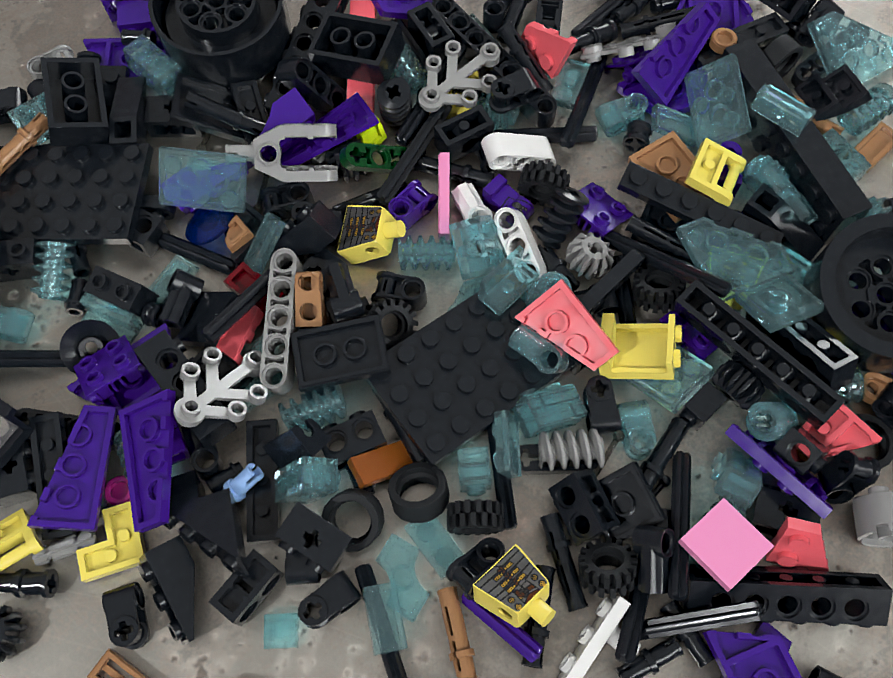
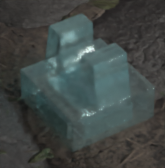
M298 613L264 615V649L298 648Z

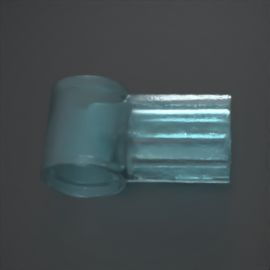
M521 324L515 329L509 338L508 346L535 364L540 372L559 374L564 372L569 365L568 353L549 342L525 324ZM551 352H554L558 357V363L554 368H550L547 363V357Z

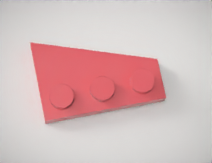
M562 279L514 317L593 371H596L620 352Z

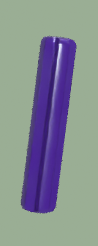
M463 593L461 597L462 603L524 658L533 663L540 657L543 649L542 645L521 627L516 628L477 604L474 599L468 600Z

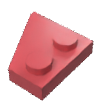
M535 21L527 24L521 35L523 41L526 40L528 42L527 47L537 63L551 79L559 75L578 41L573 36L569 38L559 35L558 30L545 28L544 25Z
M254 305L221 336L216 345L221 352L237 365L242 363L243 356L240 353L245 343L250 344L252 342L255 330L263 319L264 313L261 309Z
M844 404L818 430L808 422L802 425L806 431L830 450L824 458L836 456L844 450L853 451L878 444L882 440V437ZM800 444L798 449L810 458L809 448L804 444Z
M787 516L771 541L774 547L766 554V561L777 563L783 567H806L809 571L829 572L821 524Z

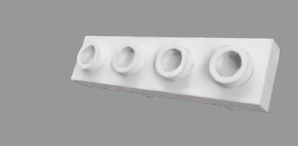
M616 596L615 599L606 597L602 600L595 613L598 616L593 624L585 626L579 634L577 641L580 644L574 653L569 652L559 665L561 672L557 678H583L606 643L616 650L621 628L618 627L619 622L631 605L621 596ZM640 643L638 644L637 653L639 652V650H640V648H641V644H640Z

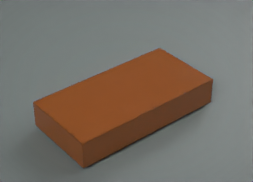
M401 440L351 457L347 461L360 489L388 480L400 468L413 463Z

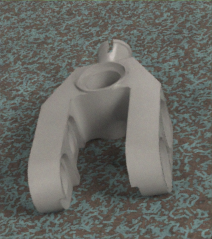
M280 124L255 137L251 145L225 144V153H237L227 154L225 156L226 162H252L255 165V169L282 182L338 181V166L282 165L280 140H285V138H337V124ZM264 146L274 147L277 152L276 158L273 160L263 158L261 149Z

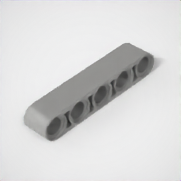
M288 248L278 249L273 253L270 260L259 375L262 385L276 395H284L293 387L295 361L290 333L297 332L299 328L295 327L296 272L303 271V265L294 251ZM286 262H293L288 269H282ZM289 288L290 293L287 296L280 298V293L284 289ZM288 316L287 322L284 325L277 326V321L281 317ZM285 344L283 353L274 355L276 347ZM277 373H282L283 377L280 383L272 385L271 380L273 376Z

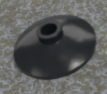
M91 319L79 321L70 326L61 338L59 346L61 359L64 365L71 372L75 373L73 366L78 364L82 358L93 355L104 348L108 342L120 337L115 329L105 322ZM94 342L98 348L95 352H89L86 350V344Z

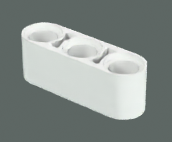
M496 132L485 136L481 141L488 165L493 170L522 171L526 163L530 164V161H535L538 164L539 160H543L544 164H548V161L553 162V166L556 164L553 151L545 136Z
M504 207L499 209L494 215V226L517 280L523 285L542 284L547 278V267L524 214L512 208ZM512 214L514 216V224L512 227L507 228L506 218ZM522 239L525 242V250L523 253L518 254L516 244ZM531 265L536 268L537 272L533 280L527 277V269Z

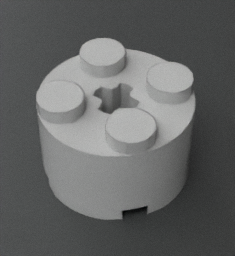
M886 486L868 488V494L852 499L857 540H861V543L865 546L893 548V491H889V488Z

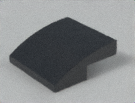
M846 63L823 79L816 73L794 88L816 121L845 114L873 99L869 91Z

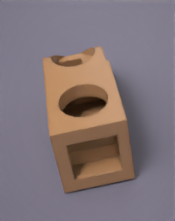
M296 272L295 327L324 326L327 324V312H325L322 272Z

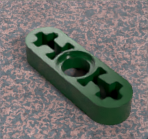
M353 142L340 151L339 159L343 167L348 170L391 173L398 163L396 160L391 162V159L401 158L407 148ZM352 152L353 156L358 157L364 155V158H359L355 161L354 157H350L349 153ZM373 152L381 155L382 165H377L372 158Z

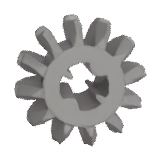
M591 232L587 235L580 233L567 246L565 261L570 264L569 270L578 272V277L584 275L588 281L592 278L599 280L612 267L615 252L609 249V242L601 240V236L595 237Z

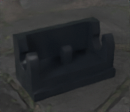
M308 418L304 421L306 426L311 429L312 434L310 437L306 436L298 425H295L262 446L283 473L314 457L333 439L330 434L326 435L313 419Z

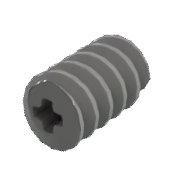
M591 428L588 435H586L583 429H578L575 437L571 430H565L563 439L557 430L552 432L550 439L546 431H541L539 434L538 455L541 469L543 462H547L550 471L554 470L556 461H559L562 469L566 470L570 460H572L575 469H579L581 460L585 461L587 468H591L593 459H597L600 468L604 467V441L602 435L600 434L599 436L596 429Z

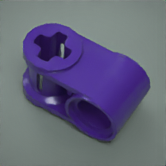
M416 179L410 182L395 198L391 199L388 205V212L396 221L402 220L406 230H408L435 207L438 202V196L434 193L430 194L422 187V183Z

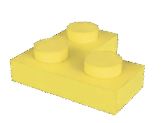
M130 501L102 510L107 536L106 541L76 550L82 582L87 583L141 564L139 558L147 551L143 533L134 532Z

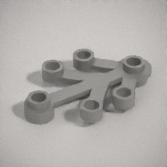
M676 22L656 26V34L643 38L640 35L630 37L618 44L614 42L602 46V43H595L581 48L582 54L580 59H586V63H593L602 60L601 55L618 53L619 58L634 55V48L643 46L644 51L653 50L659 43V38L661 41L676 26Z
M455 40L448 41L445 45V55L447 56L446 80L437 86V73L441 70V58L437 55L428 56L425 66L428 72L427 86L422 88L418 94L420 106L427 112H436L443 105H461L466 108L475 107L478 95L474 90H483L486 93H491V85H486L485 83H493L497 78L492 74H486L482 79L468 77L482 66H496L500 60L499 47L492 42L484 44L480 48L479 55L457 71L461 45ZM455 48L456 51H450L449 49ZM431 63H436L437 65H436V66H431V65H429V64H431ZM452 89H465L462 95L448 94ZM472 97L473 100L468 101L465 98Z
M216 347L206 348L202 356V362L205 365L206 391L198 397L196 382L199 379L200 367L193 362L183 364L180 371V378L183 381V398L175 403L173 409L177 422L184 427H195L205 418L229 419L232 422H241L247 412V406L243 402L262 405L268 394L265 386L254 384L249 390L231 389L246 376L259 377L262 352L252 350L246 353L241 365L219 380L218 365L221 362L222 352ZM187 371H191V372H193L194 374L191 375V374H188V373H186V372H187ZM253 393H259L261 396H256ZM215 400L232 401L228 407L210 405ZM236 409L239 410L241 413H235L232 410Z

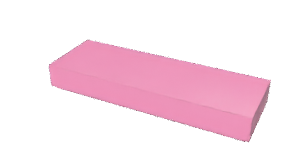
M440 152L438 154V237L440 240H450V152Z

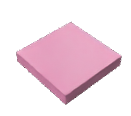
M725 498L714 506L678 541L727 592L774 547Z

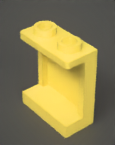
M602 313L601 328L620 352L598 368L601 376H605L608 379L674 380L675 368L681 367V350L676 349V343H682V325H676L675 314H669L668 323L616 324L614 313Z

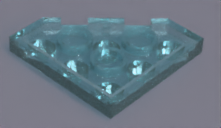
M831 11L807 24L827 75L846 63L861 83L893 66V39L890 36L835 11Z
M706 217L681 225L676 230L677 236L695 267L731 283V290L725 298L719 297L724 302L789 276L797 270L782 244L774 241L767 243L753 238L754 234L734 227L728 229L716 225L714 220Z

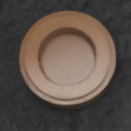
M718 28L713 31L709 40V46L714 52L723 54L724 49L736 44L738 38L731 29Z

